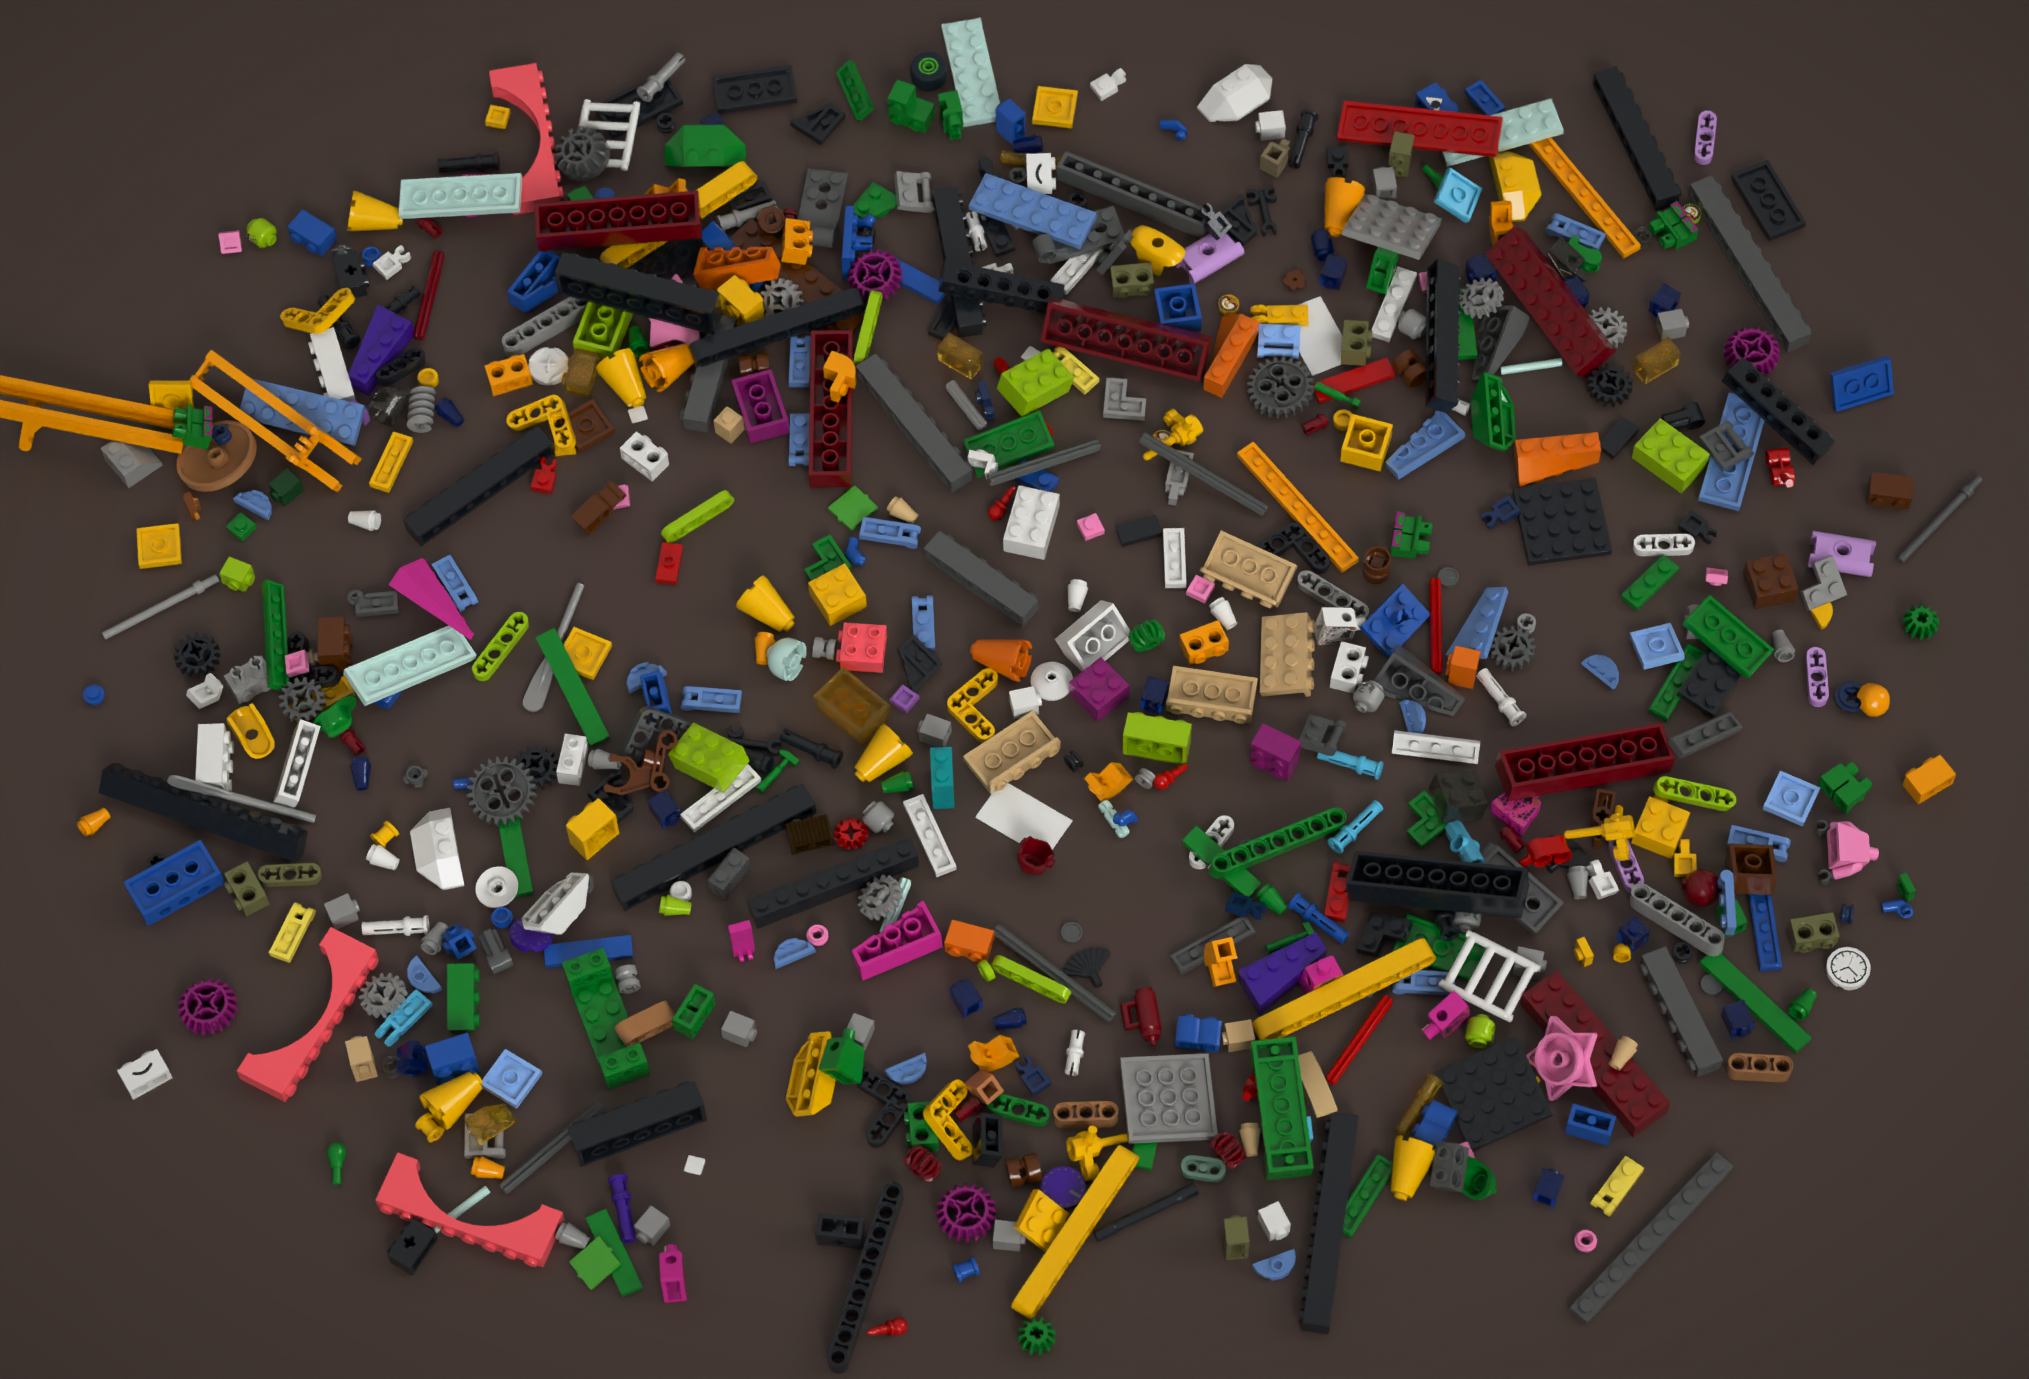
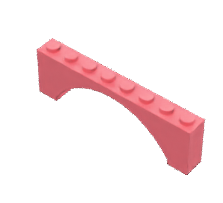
M533 63L489 71L493 97L506 100L524 111L536 125L541 138L540 148L534 164L522 178L521 210L518 213H513V215L535 212V204L561 202L560 199H564L563 189L558 187L557 182H561L560 172L555 170L554 166L557 163L554 160V155L556 153L552 154L551 150L555 148L553 136L549 137V132H552L551 120H546V116L549 115L548 103L543 104V99H547L545 87L540 86V83L544 82L542 70L538 71L537 64Z
M330 927L319 944L322 954L328 957L332 971L331 996L321 1019L305 1036L289 1046L264 1054L252 1055L248 1053L237 1069L241 1080L283 1102H286L288 1097L293 1096L297 1083L306 1076L309 1069L308 1066L312 1060L315 1061L317 1059L321 1046L330 1039L332 1029L341 1022L344 1016L343 1012L347 1006L352 1005L356 992L365 985L367 975L376 968L379 961L376 949Z
M397 1152L376 1198L377 1206L381 1212L388 1215L394 1213L407 1222L415 1219L430 1229H433V1227L440 1229L441 1233L448 1237L455 1235L462 1238L468 1244L474 1245V1243L482 1245L487 1251L495 1252L496 1250L502 1252L509 1259L515 1260L518 1258L524 1260V1263L531 1267H544L555 1243L556 1233L565 1220L562 1211L541 1205L540 1209L531 1215L508 1224L479 1226L461 1222L444 1213L429 1198L420 1181L419 1171L421 1167L419 1161Z

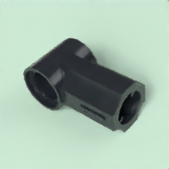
M1697 402L1688 403L1680 410L1661 414L1660 417L1676 430L1686 427L1690 430L1698 429L1706 422Z

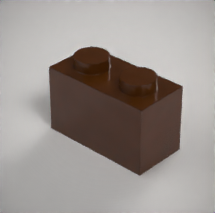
M1872 472L1868 484L1867 504H1872L1876 507H1894L1899 510L1909 509L1913 495L1914 477Z

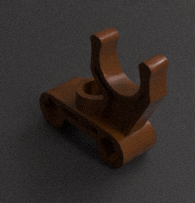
M670 730L659 733L655 739L654 749L645 748L640 768L637 767L634 760L629 756L610 754L608 760L624 764L629 772V778L622 787L604 785L602 788L603 792L621 796L647 787L654 793L665 791L669 787L670 780L666 774L662 773L666 751L676 746V734ZM668 735L671 743L665 746L662 743V738ZM656 777H659L660 782H663L661 789L657 788V784L654 783Z

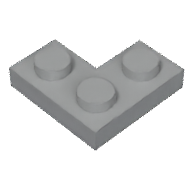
M1107 378L1103 418L1145 421L1146 398L1126 397L1127 379Z
M1832 555L1811 563L1818 583L1800 590L1807 611L1847 595Z

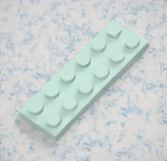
M981 18L941 24L955 90H958L963 110V127L996 122L995 110L1000 101Z
M1551 98L1490 115L1503 117L1504 120L1498 152L1564 134L1562 124ZM1442 152L1447 167L1483 157Z
M521 173L401 180L400 219L518 213L521 210L522 175Z
M446 626L345 668L343 674L364 706H367L476 660L477 655L464 635L452 627Z

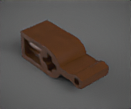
M610 481L602 491L592 495L571 517L578 526L590 535L611 515L613 508L625 499L626 494L613 481Z
M1597 788L1591 827L1601 826V824H1604L1605 818L1612 816L1616 792ZM1602 835L1594 836L1593 849H1600L1603 839Z

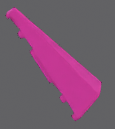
M421 558L400 567L389 583V586L471 640L474 635L473 631L466 624L464 617L460 615L457 606L444 586L436 578L437 576L429 567L428 562Z

